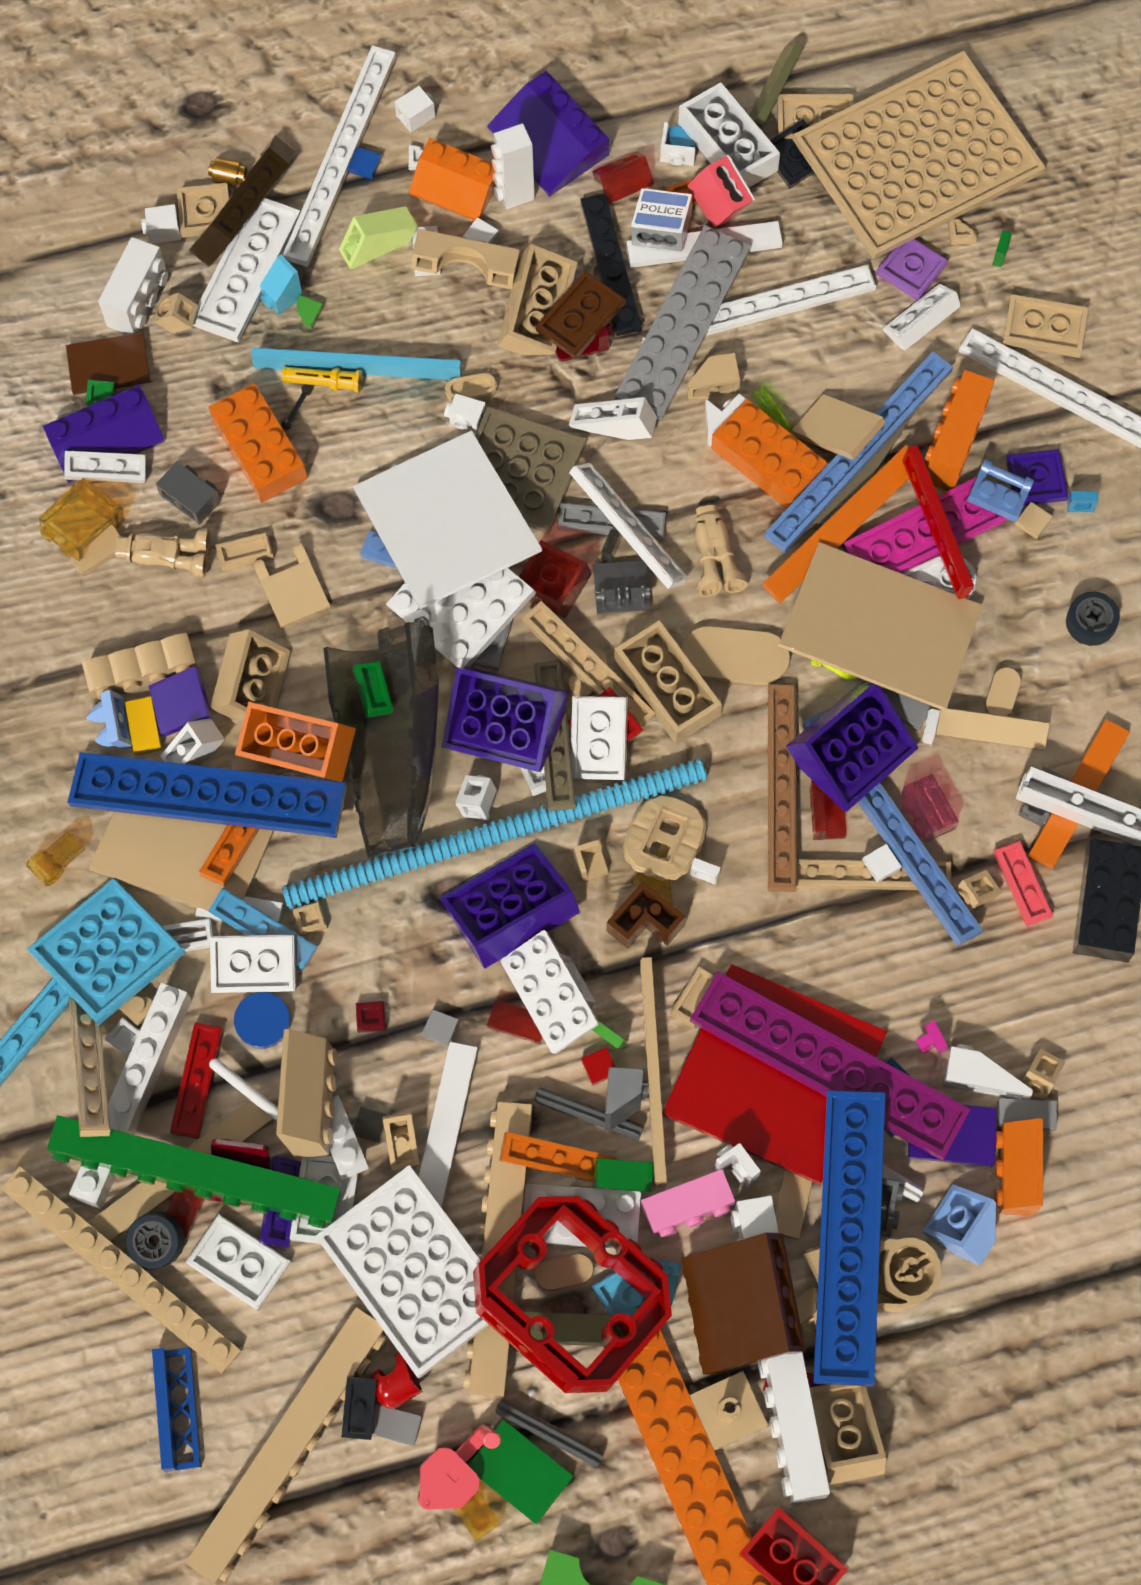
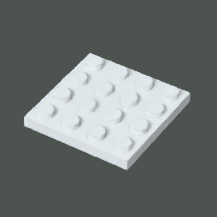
M506 568L422 609H419L404 583L386 605L456 667H470L536 592L514 572Z

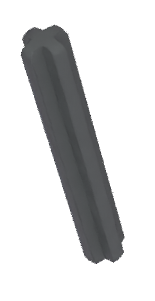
M539 1087L535 1095L536 1103L605 1128L604 1110L543 1087ZM627 1119L611 1131L634 1140H639L643 1132V1125Z
M501 1399L495 1409L496 1414L594 1467H598L604 1457V1453L505 1399Z

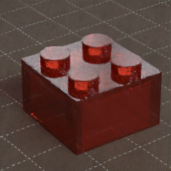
M540 540L539 545L542 548V552L530 557L519 578L536 592L529 600L530 602L537 605L542 601L554 614L566 619L592 573L587 562Z

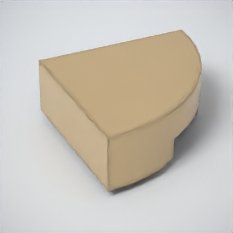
M954 218L948 222L950 245L976 244L977 236L975 231L962 223V220Z

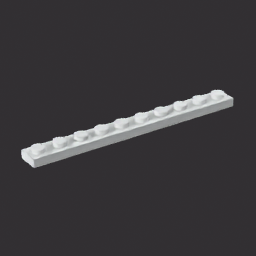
M372 45L283 253L287 261L306 267L309 266L349 171L348 167L357 147L360 145L396 60V52Z

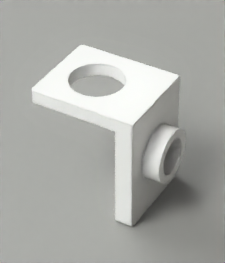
M664 122L660 162L671 163L672 165L684 164L693 166L695 147L668 145V123Z

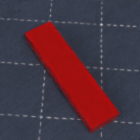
M194 1022L170 1133L173 1135L196 1139L200 1137L214 1070L210 1068L209 1063L212 1059H217L223 1033L222 1027Z

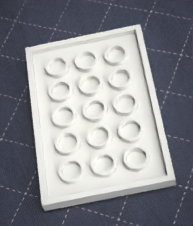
M410 1165L316 1235V1238L418 1378H421L489 1325L476 1313L473 1271L481 1260ZM499 1286L498 1289H499L504 1295H506V1294L504 1293V1291L501 1289V1287Z

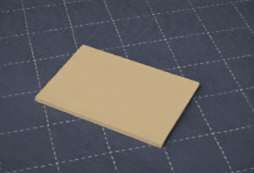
M114 812L88 869L194 908L208 911L222 888H225L242 900L244 899L274 830L259 829L224 887L202 877L199 870L227 825Z

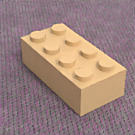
M660 620L614 649V661L644 702L656 713L655 717L675 744H678L721 716V702Z

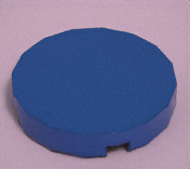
M258 992L247 996L239 1003L234 1013V1026L237 1035L244 1043L253 1048L267 1049L276 1046L283 1039L284 1029H290L291 1017L287 1005L280 997L271 993Z

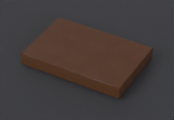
M585 270L535 326V329L571 357L577 359L626 304V299Z
M143 332L66 345L73 395L87 393L88 380L115 382L114 388L151 382Z

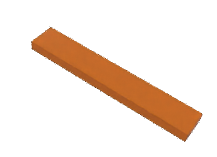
M1105 719L1070 782L1097 792L1130 731ZM1052 813L1028 857L1053 870L1079 823Z

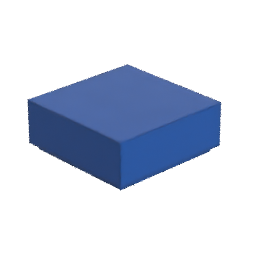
M357 147L348 167L349 173L373 180L382 159L381 154Z

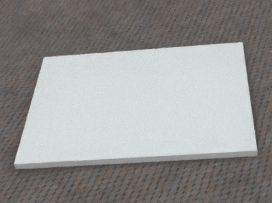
M472 430L352 486L419 609L542 552L541 546Z

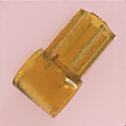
M67 831L48 849L36 852L27 862V867L45 886H50L61 877L64 868L83 852L85 848L72 833Z

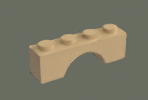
M418 229L412 252L411 269L437 274L441 268L448 264L463 262L478 268L483 273L487 285L512 289L520 250L509 246L490 244L485 241L466 239L457 235L451 236L432 230Z

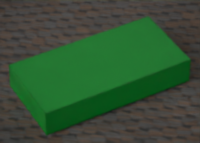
M373 661L355 664L352 669L366 718L392 714L394 709L381 662Z
M596 1159L594 1188L652 1192L653 1163Z

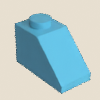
M282 254L279 255L260 284L262 292L261 301L269 310L273 308L278 315L295 304L298 296L302 295L298 271Z

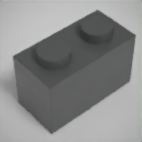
M177 461L156 483L161 497L199 525L220 503L217 493L218 489L209 480L204 482L198 477L193 468L188 465L184 467Z

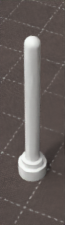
M214 1058L210 1061L209 1066L212 1070L277 1121L278 1107L220 1060Z

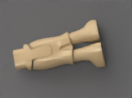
M716 505L696 508L695 535L701 554L700 563L703 564L704 575L697 583L698 594L702 597H711L721 591L722 581L717 566L722 565L725 591L728 593L743 591L747 588L748 582L746 576L735 565L733 559L735 555L730 548L728 531L722 520V515L718 514Z
M208 528L198 529L193 538H179L178 535L161 536L149 533L137 534L135 536L134 534H129V537L118 536L115 557L127 558V562H135L141 565L167 566L172 569L181 568L192 571L196 577L204 578L208 567L207 556L210 553V530ZM180 551L195 553L196 555L182 556Z

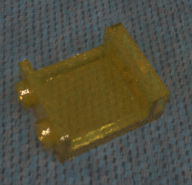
M82 478L39 516L40 533L47 541H53L60 546V549L66 556H72L80 561L83 559V550L110 525L117 529L124 523L123 508L85 478Z

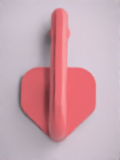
M483 1424L455 1452L447 1447L436 1449L420 1467L418 1504L426 1510L463 1507L479 1488V1478L466 1462L483 1444L490 1449L498 1447L501 1442L499 1434L488 1425Z

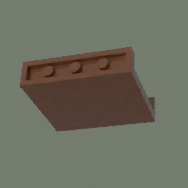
M763 1233L682 1257L683 1275L686 1279L689 1296L688 1303L692 1312L694 1334L699 1350V1363L702 1367L703 1375L724 1374L725 1370L785 1354L806 1352L783 1233Z

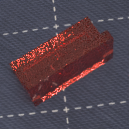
M639 152L632 153L592 171L595 181L602 185L607 202L613 203L640 191L641 188H647L654 184L646 156Z
M811 780L809 791L813 840L845 839L847 835L845 812Z

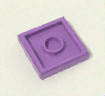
M913 239L893 249L877 269L876 275L918 301L948 265V260L916 239Z

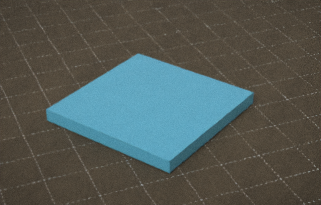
M115 878L111 879L27 948L37 962L98 1026L186 953L184 948Z

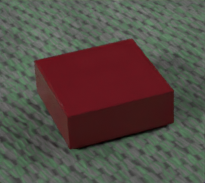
M384 1001L356 1003L358 1033L386 1031Z

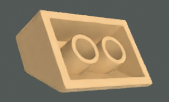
M250 629L230 633L210 708L231 719L244 721L248 702L276 708L291 651Z

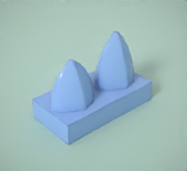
M111 690L100 693L101 701L91 709L86 717L93 722L106 723V726L99 732L95 741L106 747L117 746L121 749L132 747L124 696Z

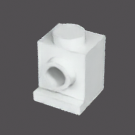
M455 393L453 401L448 402L446 405L444 417L449 418L450 423L456 428L462 430L470 429L476 435L486 411L485 402Z
M465 775L455 804L463 817L488 821L490 817L489 810L497 789L491 778L487 776Z

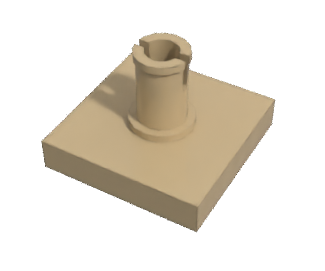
M744 1371L690 1395L714 1451L768 1427Z

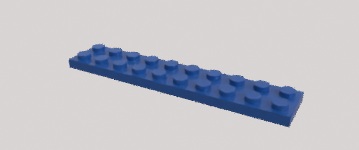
M80 752L67 803L70 807L337 838L347 785L344 782Z
M827 1091L814 1362L815 1384L875 1387L885 1093Z

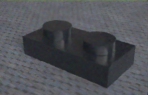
M347 1376L342 1438L372 1439L377 1379Z

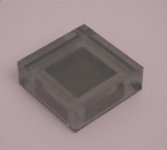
M611 529L602 548V563H611L614 560L621 539V533L617 530Z
M360 1106L353 1127L355 1136L380 1143L384 1131L382 1117L388 1115Z

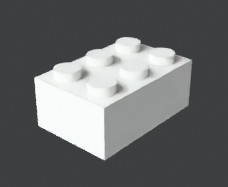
M133 237L129 240L98 300L107 327L128 335L136 334L139 329L144 327L147 318L146 314L150 307H154L157 301V293L160 287L166 284L168 279V272L160 247Z

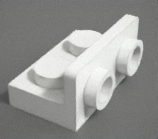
M740 1143L735 1147L729 1144L718 1152L715 1172L721 1169L724 1171L732 1166L731 1173L740 1185L745 1183L749 1189L758 1182L761 1171Z

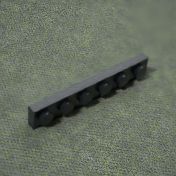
M600 194L581 198L580 204L601 281L626 299V304L612 319L616 336L642 331V325L606 195Z

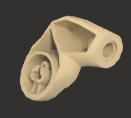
M915 1237L880 1239L878 1312L899 1313L925 1301L938 1288L942 1276L941 1262L935 1250L927 1242ZM820 1242L803 1252L817 1283Z

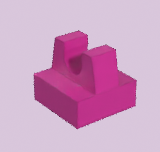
M935 1020L924 1025L928 1033L916 1039L921 1052L924 1053L936 1048L940 1055L948 1051V1045Z

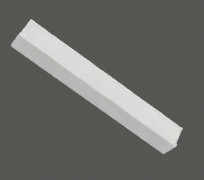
M1030 767L1028 772L1024 773L1015 799L1127 843L1141 846V809L1034 767Z

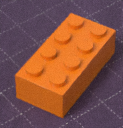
M964 370L961 379H955L950 399L946 402L942 414L943 417L941 422L938 423L933 443L929 446L925 457V465L935 487L949 491L957 486L988 405L995 380Z
M255 383L208 406L214 425L261 503L307 480L302 460Z
M748 399L712 434L711 449L786 509L828 464Z
M248 702L235 755L342 782L356 728Z

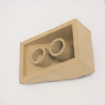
M827 1384L809 1388L828 1485L885 1474L886 1454L866 1386Z

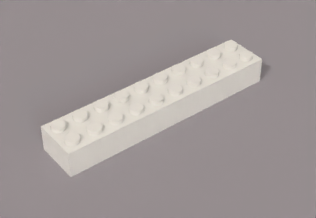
M772 1196L736 1202L735 1210L731 1211L730 1221L733 1233H738L739 1235L737 1241L763 1233H779ZM803 1353L785 1354L759 1361L761 1379L766 1378L768 1387H765V1390H763L766 1408H772L773 1417L769 1420L772 1438H778L779 1447L775 1450L778 1468H783L785 1478L781 1480L784 1499L789 1498L790 1505L826 1499L830 1494Z

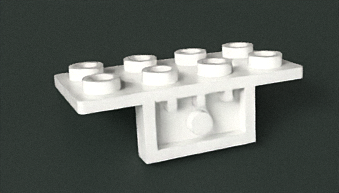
M541 931L501 959L504 969L551 1053L557 1054L599 1025V1021L591 1009L597 1002L571 957L559 953L547 931Z

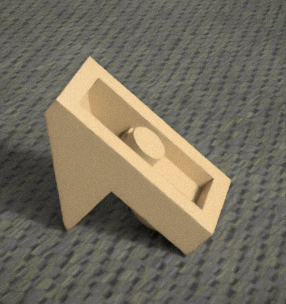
M411 1112L382 1117L391 1171L404 1169L408 1165L411 1167L420 1166Z

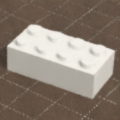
M721 82L679 106L678 125L684 129L711 164L729 155L748 188L778 171L780 152Z

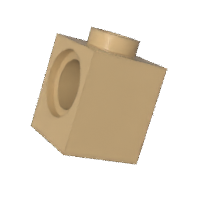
M180 293L160 298L153 322L172 334L190 329L193 326L198 305Z

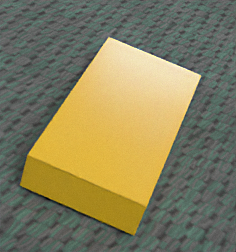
M152 697L125 702L134 754L138 755L162 750Z

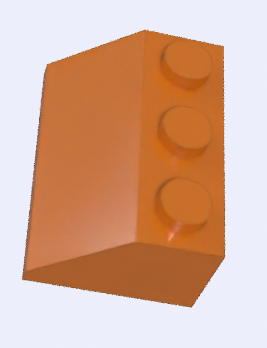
M429 138L419 157L409 195L475 221L477 217L481 219L494 194L496 184L493 173H495L492 162Z
M1036 1118L1003 1123L1000 1131H996L995 1148L1000 1149V1160L995 1161V1177H1000V1188L995 1189L996 1206H999V1214L1035 1216L1043 1206V1119Z

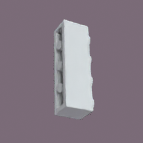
M523 123L493 133L494 144L491 145V150L494 159H492L495 170L493 178L496 184L494 192L498 202L502 201L507 210L533 201V150Z

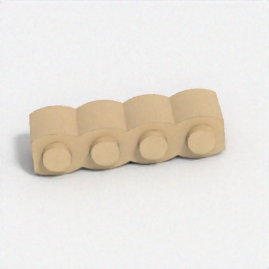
M187 633L172 635L162 640L147 642L135 648L119 650L109 655L94 657L82 662L89 692L93 699L98 698L99 700H101L100 693L111 690L116 693L118 691L134 692L144 684L150 683L152 685L191 667H197Z

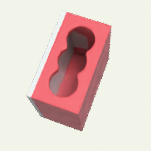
M729 155L705 167L687 185L713 229L736 218L755 200Z

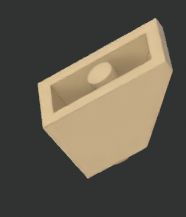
M721 352L714 356H709L688 382L687 399L692 400L739 393L740 376L735 353Z

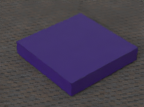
M1059 449L1007 455L1008 472L1024 479L1028 477L1034 480L1024 505H1029L1030 502L1042 504L1067 501L1068 492ZM1011 485L1012 490L1020 492V488Z
M194 666L149 685L162 736L166 737L181 731L187 722L212 717L200 668Z

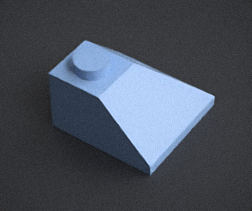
M952 1184L922 1232L958 1257L980 1266L996 1241V1202L991 1198Z

